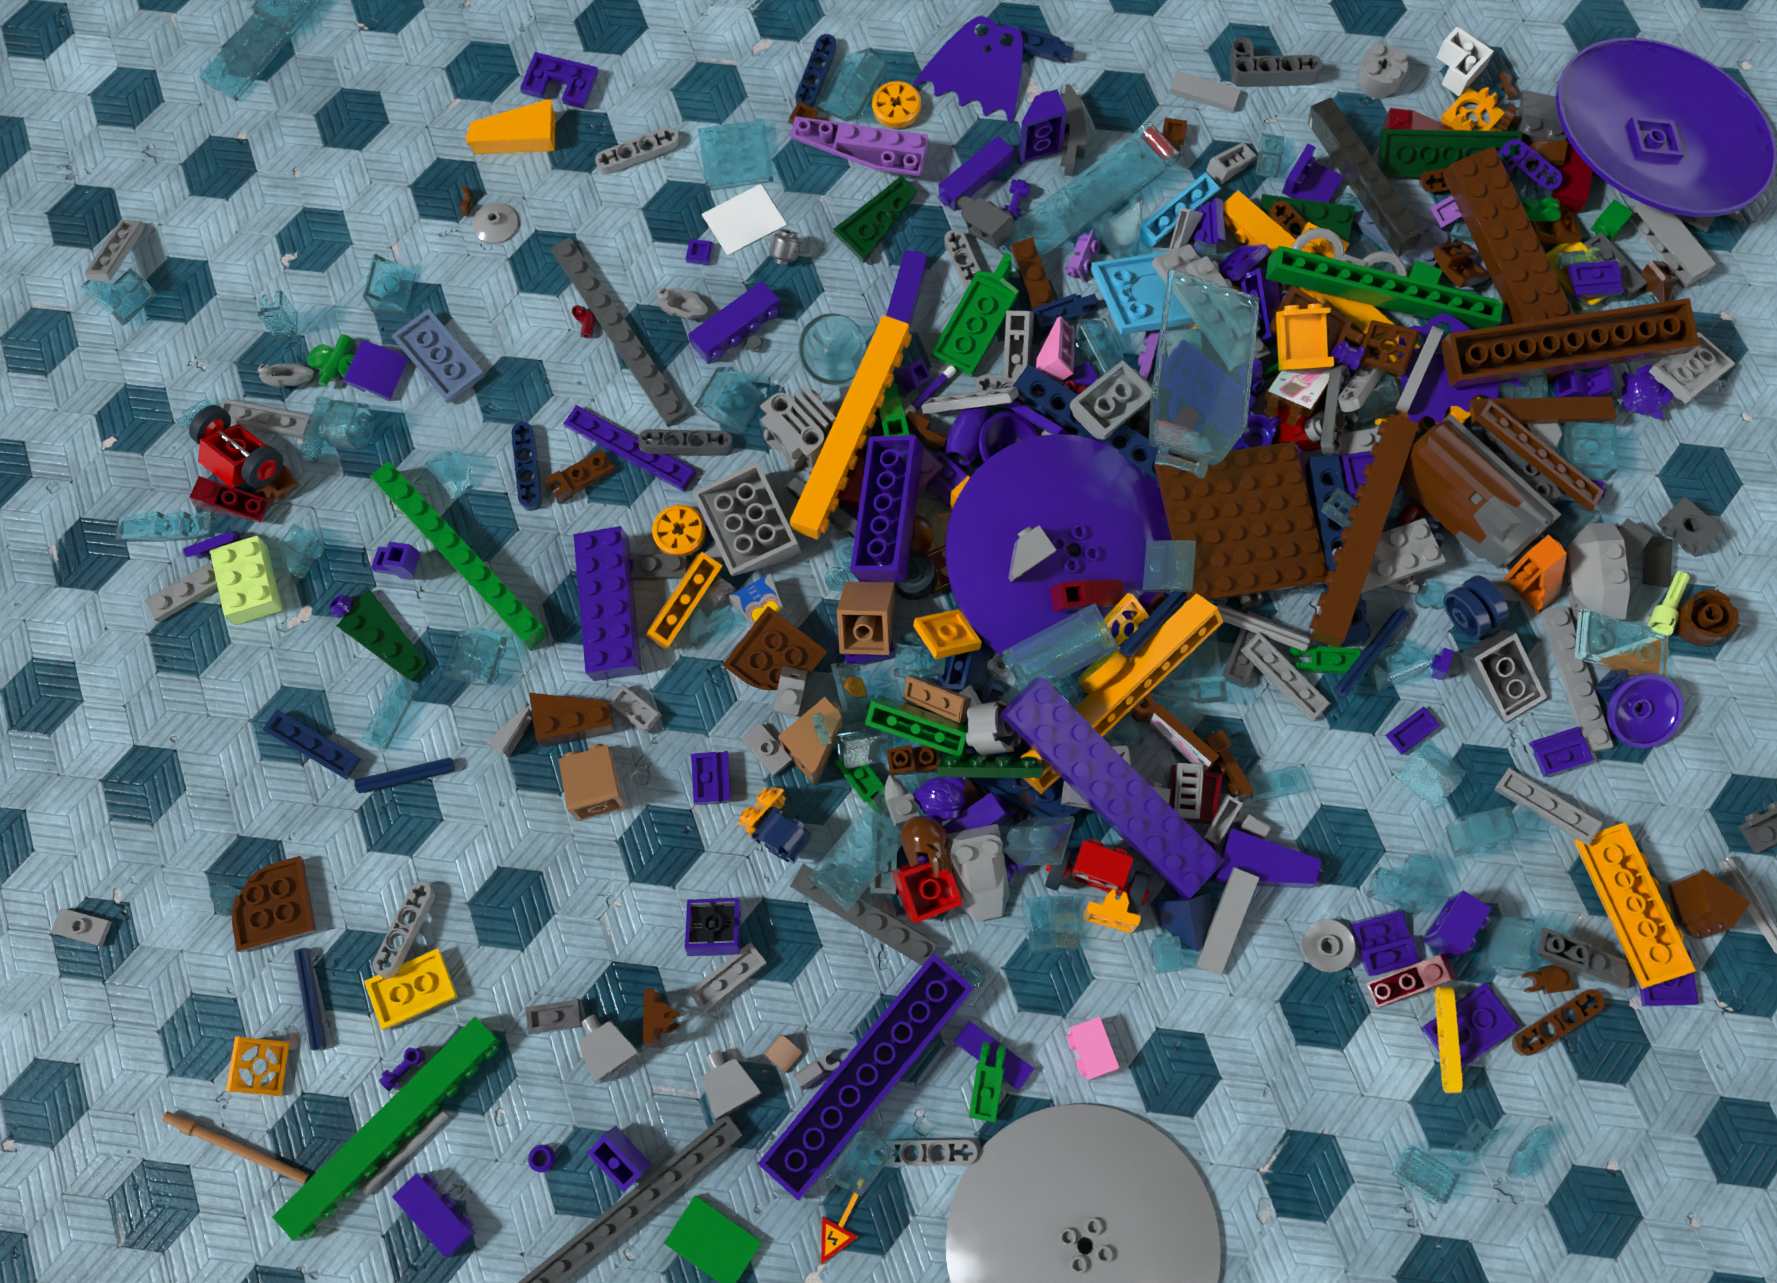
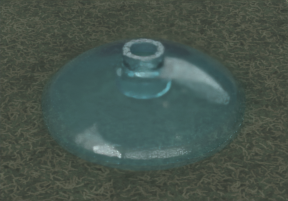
M836 313L823 314L811 320L803 329L798 344L799 358L805 371L816 381L827 385H839L852 380L867 351L866 340L859 326L850 318ZM826 346L831 350L829 355L825 353Z

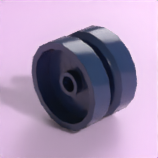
M1474 575L1465 581L1461 587H1456L1448 592L1443 599L1446 613L1451 622L1463 635L1472 640H1478L1487 634L1491 628L1498 627L1509 617L1507 603L1494 584L1480 575Z

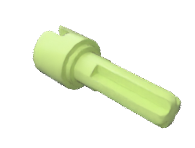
M1676 572L1662 605L1654 608L1647 625L1649 627L1653 626V633L1662 636H1668L1673 633L1680 616L1677 608L1690 578L1688 573Z

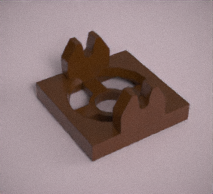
M1372 320L1362 344L1364 353L1361 356L1359 365L1404 375L1406 369H1410L1411 360L1413 361L1419 330ZM1388 333V336L1380 340L1374 339L1378 335ZM1396 335L1401 336L1407 346L1399 345L1395 339ZM1385 341H1391L1395 344V347L1390 351H1385L1381 348V344ZM1372 347L1378 348L1381 353L1378 360H1375L1370 354ZM1395 352L1404 354L1403 357L1395 362H1386L1388 356Z
M645 988L643 1042L651 1048H661V1033H672L680 1027V1024L674 1023L672 1019L680 1017V1013L676 1012L669 1005L662 1003V994L655 988Z

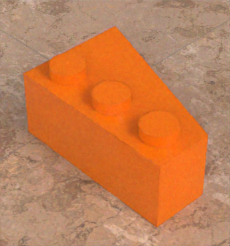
M1547 535L1530 549L1503 579L1539 614L1560 595L1567 553L1559 541Z

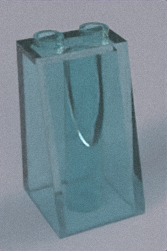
M1094 603L1006 649L1002 654L1004 656L1003 662L1007 669L1012 671L1016 678V687L1021 692L1036 677H1043L1051 685L1118 650L1119 647Z

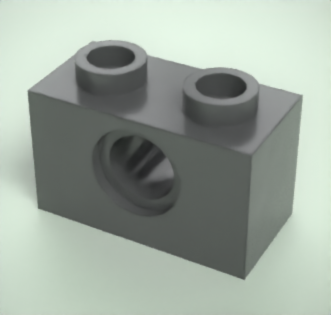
M1685 496L1656 524L1665 535L1673 538L1685 552L1690 553L1694 557L1724 530Z

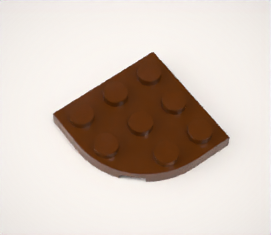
M767 606L723 663V666L742 681L755 688L769 691L778 690L783 666L806 670V677H808L825 656L827 650L770 606Z
M301 856L261 868L250 876L240 895H237L232 909V927L236 951L239 953L317 932L304 860Z

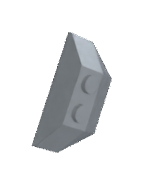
M1614 522L1587 524L1567 547L1572 595L1598 621L1626 619L1630 594L1624 539Z

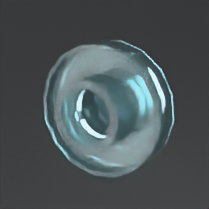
M844 538L833 549L832 559L834 565L844 573L853 574L850 571L855 538Z

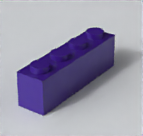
M760 281L688 334L691 346L707 364L713 360L720 359L725 351L739 345L744 337L750 333H755L762 324L768 320H773L781 311L779 299L763 281Z

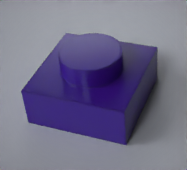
M1443 648L1439 654H1434L1430 663V668L1433 669L1432 678L1441 680L1448 673L1453 650Z

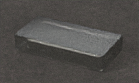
M1652 536L1644 547L1642 584L1665 588L1671 585L1673 539Z

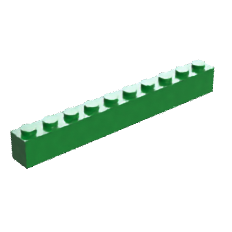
M1280 245L1268 259L1266 279L1427 319H1431L1439 314H1448L1472 330L1496 327L1501 323L1503 301Z
M389 461L370 475L378 488L530 651L549 635L534 615Z
M474 1016L272 1216L291 1240L302 1241L304 1239L306 1241L312 1237L318 1230L316 1226L323 1219L327 1220L332 1217L339 1209L337 1205L344 1198L349 1199L359 1189L357 1185L364 1178L368 1179L373 1176L379 1169L378 1164L385 1157L388 1159L393 1156L400 1148L398 1144L405 1137L407 1139L412 1137L420 1128L418 1124L425 1117L427 1119L432 1117L440 1108L438 1104L445 1098L449 1099L459 1090L460 1087L458 1085L465 1078H471L479 1070L478 1065L485 1058H491L498 1051V1045L502 1042L500 1038L482 1019Z

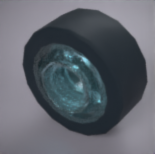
M910 551L906 582H894L895 591L901 597L908 600L925 598L934 591L938 583V573L933 560L927 554L920 551ZM919 573L918 576L909 578L911 574Z

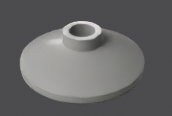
M491 203L477 211L473 218L472 226L475 235L481 241L489 244H499L509 240L515 234L518 227V218L510 206L503 203Z
M1324 919L1313 923L1307 928L1302 938V950L1306 960L1314 968L1323 972H1337L1347 967L1352 961L1355 954V941L1351 932L1343 924L1335 920ZM1323 943L1330 945L1331 950L1329 952L1323 950Z

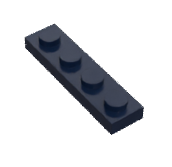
M276 709L262 729L267 734L348 780L361 760L355 754Z

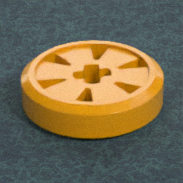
M892 81L885 83L873 95V115L879 123L886 127L895 129L907 127L914 123L920 115L921 97L918 91L906 82Z
M678 504L665 508L657 515L653 523L652 534L657 547L663 553L674 556H689L698 551L703 545L706 538V526L703 517L696 509L688 505ZM680 527L682 529L684 527V533L682 535L675 534V528Z
M1120 649L1108 651L1080 675L1077 686L1083 693L1094 692L1122 669L1127 657L1121 653Z

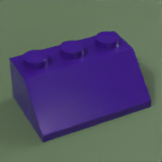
M1058 89L1044 91L1036 95L1025 114L1021 125L1019 164L1062 151L1067 110Z

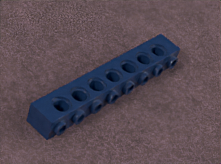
M1030 364L1026 366L1012 386L1018 388L1019 396L1015 398L1016 401L1023 405L1027 404L1036 413L1054 421L1053 423L1074 435L1091 438L1117 449L1124 458L1141 470L1144 477H1151L1156 481L1157 488L1160 487L1154 470V463L1157 460L1177 458L1125 424L1119 426L1107 439L1095 438L1081 423L1073 420L1074 415L1069 405L1078 395ZM1042 391L1045 395L1043 397H1035L1032 393ZM1056 403L1063 404L1065 408L1062 410H1056L1053 408V405ZM1120 441L1123 442L1126 447L1118 449L1113 445V443ZM1141 454L1146 460L1139 462L1135 460L1134 455Z
M1338 455L1309 457L1305 464L1309 499L1327 571H1329V569L1334 570L1336 564L1332 562L1333 547H1342L1343 541L1339 540L1344 526L1349 527V522L1351 521L1347 519L1350 508H1347L1346 505L1348 489L1346 485H1343L1344 466L1343 463L1339 462ZM1322 480H1328L1332 485H1326ZM1326 502L1333 503L1336 508H1330ZM1329 525H1336L1339 531L1331 529ZM1323 584L1324 592L1327 590V584ZM1361 594L1352 617L1354 624H1350L1346 638L1340 646L1341 648L1363 646L1370 637V625L1366 623L1364 615L1367 611L1366 601L1362 600Z

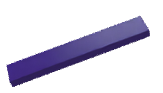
M578 405L574 407L563 423L571 431L683 492L696 475L695 469L668 454H647L642 452L639 448L638 438Z

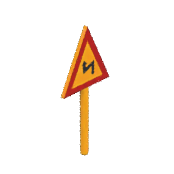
M863 1178L860 1180L838 1225L822 1217L821 1265L858 1237L845 1230L843 1226L866 1182Z

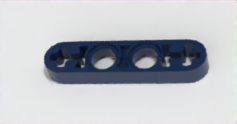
M822 34L818 37L795 95L796 105L798 101L802 102V100H805L807 92H809V99L802 103L812 108L815 107L837 50L836 39L833 35ZM827 43L830 44L825 50L826 53H824L823 46H826ZM823 60L825 65L817 67L814 65V62ZM810 78H816L818 80V83L815 85H809L807 83V80Z
M519 422L513 426L511 432L518 500L525 510L534 511L542 503L535 433L529 423ZM522 430L527 432L525 434L526 443H523L520 437ZM525 450L532 452L528 460H521L519 458L521 452ZM526 472L534 473V478L529 482L521 480ZM527 489L531 490V493L534 497L531 503L527 502Z

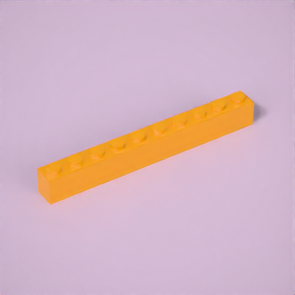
M882 315L791 516V530L817 540L821 533H826L830 522L828 517L831 511L835 512L839 503V498H837L840 490H845L848 483L847 474L849 470H854L858 459L856 454L859 449L864 448L867 436L865 434L867 429H872L875 423V411L877 408L882 407L885 399L884 391L886 387H891L894 379V374L892 373L895 367H900L903 359V354L901 353L904 347L908 348L911 342L912 334H909L908 323Z
M1196 593L1172 617L1168 618L1132 657L1126 659L1125 665L1112 679L1086 696L1081 702L1076 704L1074 709L1103 737L1223 623L1218 608ZM1033 748L1020 757H1036L1038 760H1044ZM1045 760V770L1042 778H1023L1040 794L1060 777Z

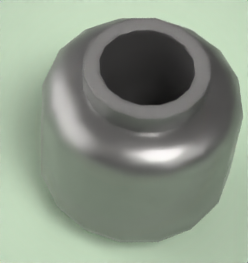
M780 229L779 232L772 235L769 254L775 258L776 263L788 265L789 262H794L798 259L801 240L797 237V233L788 229Z

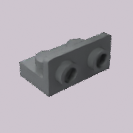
M1777 801L1766 806L1768 812L1761 815L1758 810L1744 817L1746 823L1738 826L1755 854L1777 844Z

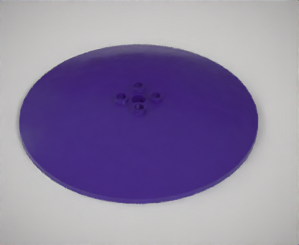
M1644 38L1604 40L1594 43L1577 53L1569 61L1559 78L1556 90L1557 113L1562 129L1574 150L1603 180L1620 192L1645 205L1662 211L1692 217H1712L1731 214L1747 207L1758 199L1769 186L1774 176L1777 162L1776 143L1771 127L1760 107L1731 76L1713 63L1690 51L1668 43Z
M1053 434L1031 437L1016 442L990 457L974 472L959 493L950 515L946 534L945 556L950 586L962 614L973 630L996 653L1024 669L1052 677L1079 678L1093 662L1108 652V650L1102 647L1103 643L1096 639L1099 634L1094 628L1115 606L1054 613L1050 588L1063 582L1122 580L1124 596L1127 593L1133 594L1144 609L1157 593H1164L1168 597L1166 588L1181 577L1160 488L1156 487L1157 482L1151 477H1144L1138 467L1124 458L1112 446L1077 435ZM1029 526L1032 529L1040 526L1056 551L1011 582L1008 577L1014 543L1020 538L1018 534ZM1073 544L1078 548L1079 554L1077 557L1069 555L1067 551L1068 545ZM1131 611L1122 612L1126 619L1132 620L1134 618L1131 616ZM1116 620L1111 628L1113 639L1119 634L1120 625ZM1131 622L1126 624L1124 628L1125 635L1130 636L1134 631V625Z

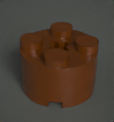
M1705 590L1697 593L1677 610L1680 616L1676 624V633L1680 638L1693 645L1702 647L1712 646L1731 633L1737 626L1739 618L1737 608L1733 607L1730 603L1731 599L1720 591Z

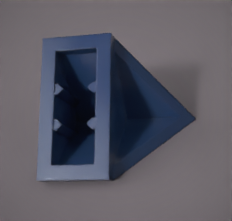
M1209 892L1194 894L1190 899L1177 897L1157 901L1161 927L1198 952L1213 920Z

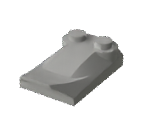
M1122 360L1074 398L1069 406L1074 417L1095 438L1104 440L1109 438L1119 426L1153 399L1157 393L1154 391V387L1138 371L1130 368Z
M998 824L947 834L954 880L963 903L960 907L976 922L1002 917L1010 898V891Z

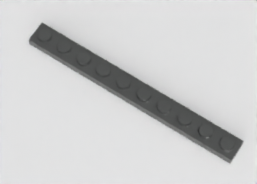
M569 237L551 247L550 250L666 426L668 427L687 416L686 410L571 238Z
M725 1114L518 1283H564L744 1135L729 1115Z

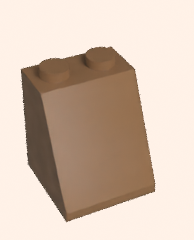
M845 582L837 607L840 654H890L895 613L894 582Z
M826 697L821 699L778 736L781 747L814 785L819 782L844 729L842 721L844 718L841 715L842 709L835 701L829 702Z
M596 744L589 747L587 751L580 753L579 751H572L566 753L565 757L558 759L567 809L577 822L626 807L612 750L608 745Z

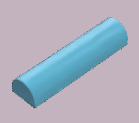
M1205 172L1143 223L1138 229L1139 236L1148 246H1154L1175 229L1180 208L1196 211L1216 195L1221 188Z

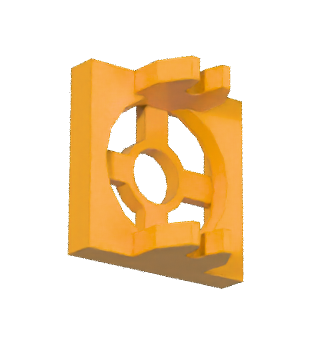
M1469 87L1441 116L1440 121L1452 127V130H1474L1473 127L1475 126L1480 128L1477 130H1492L1503 118L1505 112L1496 106L1498 102L1497 93H1493L1490 96L1488 94V87L1481 89L1478 93ZM1473 102L1478 107L1475 110H1467L1462 104ZM1484 110L1489 114L1488 124L1481 120V113ZM1474 114L1477 116L1478 121L1473 123V119L1467 120L1466 115Z
M1127 593L1094 628L1099 634L1096 639L1102 642V647L1108 651L1120 649L1119 645L1130 637L1124 633L1126 624L1133 623L1134 633L1139 628V624L1149 617V614L1133 594ZM1129 610L1134 618L1132 620L1126 619L1122 612ZM1116 620L1120 625L1119 634L1113 639L1111 628Z
M1113 889L1105 896V900L1101 904L1089 901L1082 918L1085 921L1128 933H1133L1138 927L1141 916L1127 912L1129 900L1126 892H1123L1120 900H1116V890Z
M235 1037L226 1092L281 1096L290 1042ZM255 1046L258 1047L257 1055L250 1061L241 1060V1057L247 1050ZM267 1048L274 1053L277 1064L271 1063L266 1057ZM257 1059H263L266 1063V1069L262 1074H256L253 1070V1064ZM239 1069L249 1070L253 1076L251 1086L242 1080ZM269 1072H275L272 1080L261 1087L262 1077L266 1076Z

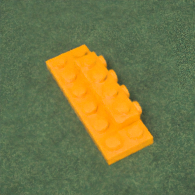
M1626 822L1598 831L1589 846L1575 839L1574 844L1641 989L1695 972L1696 970L1682 943L1684 940L1683 934L1678 926H1674L1670 917L1672 916L1671 909L1668 903L1662 900L1659 894L1660 886L1655 877H1651L1647 869V858L1644 853L1639 852Z

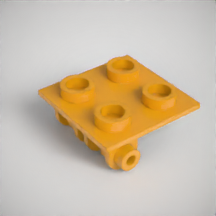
M776 787L764 788L756 797L758 800L752 808L750 806L747 807L740 814L739 818L741 820L737 825L746 828L745 831L751 836L761 821L759 818L762 819L764 817L763 813L767 812L768 808L773 806L780 810L785 805L784 801L786 798L781 794L784 790Z

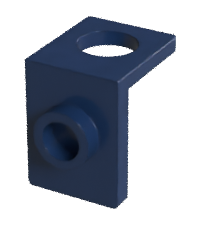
M1627 669L1610 670L1594 687L1608 704L1615 690L1624 682L1622 679L1629 672Z

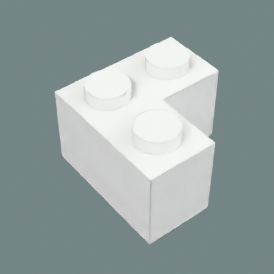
M1456 27L1443 41L1436 57L1449 66L1441 85L1460 97L1486 68L1494 51L1459 27Z

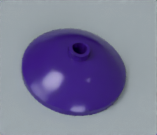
M1012 412L998 413L990 417L981 428L979 449L982 459L985 463L1002 449L1016 442L1037 437L1038 434L1034 427L1022 416Z
M1653 673L1635 675L1624 681L1615 690L1609 701L1607 717L1611 731L1620 741L1631 747L1651 748L1667 741L1678 729L1684 713L1683 697L1678 687L1668 678ZM1639 703V708L1635 710V706Z

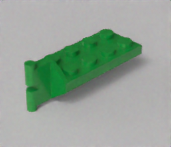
M1009 253L1003 254L1002 260L994 273L976 272L931 351V357L949 366L951 365L971 377L974 375L1005 320L1006 311H1010L1019 295V291L1008 282L1012 278V256Z

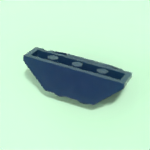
M979 637L982 642L979 650L936 659L934 671L941 682V686L951 691H962L967 686H973L985 677L991 647Z

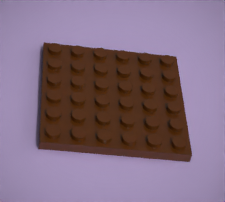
M1295 442L1157 460L1154 463L1184 593L1187 595L1186 601L1190 600L1196 593L1207 601L1324 584L1328 571Z

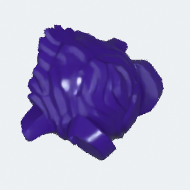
M1647 364L1642 368H1637V374L1635 375L1624 371L1622 379L1625 385L1621 389L1623 400L1621 404H1624V409L1641 415L1650 413L1655 419L1664 418L1661 407L1668 405L1674 395L1666 386L1657 382L1654 376L1648 372L1654 365Z
M1246 413L1235 433L1236 438L1232 450L1272 445L1271 442L1276 434V427L1281 417L1276 416L1270 419L1262 414Z
M935 777L920 785L913 793L914 801L917 802L923 813L941 824L943 821H947V819L958 818L960 812L966 806V798L963 795L964 779L962 777Z

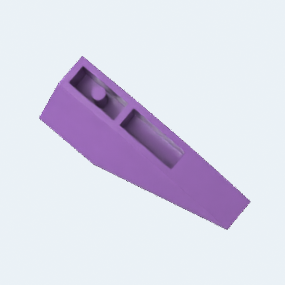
M796 116L790 135L791 139L874 170L920 176L925 170L929 152L928 135Z

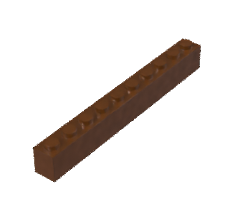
M1390 414L1386 422L1381 421L1376 434L1380 436L1378 442L1374 441L1369 453L1370 456H1373L1371 463L1367 462L1362 476L1366 477L1364 484H1359L1354 496L1358 498L1356 506L1352 504L1347 519L1351 520L1349 527L1344 526L1339 539L1343 541L1341 549L1337 547L1332 562L1336 563L1334 570L1329 569L1324 584L1328 585L1326 592H1321L1317 601V606H1320L1319 613L1313 614L1309 624V628L1313 629L1310 638L1337 648L1344 642L1419 423L1394 414Z

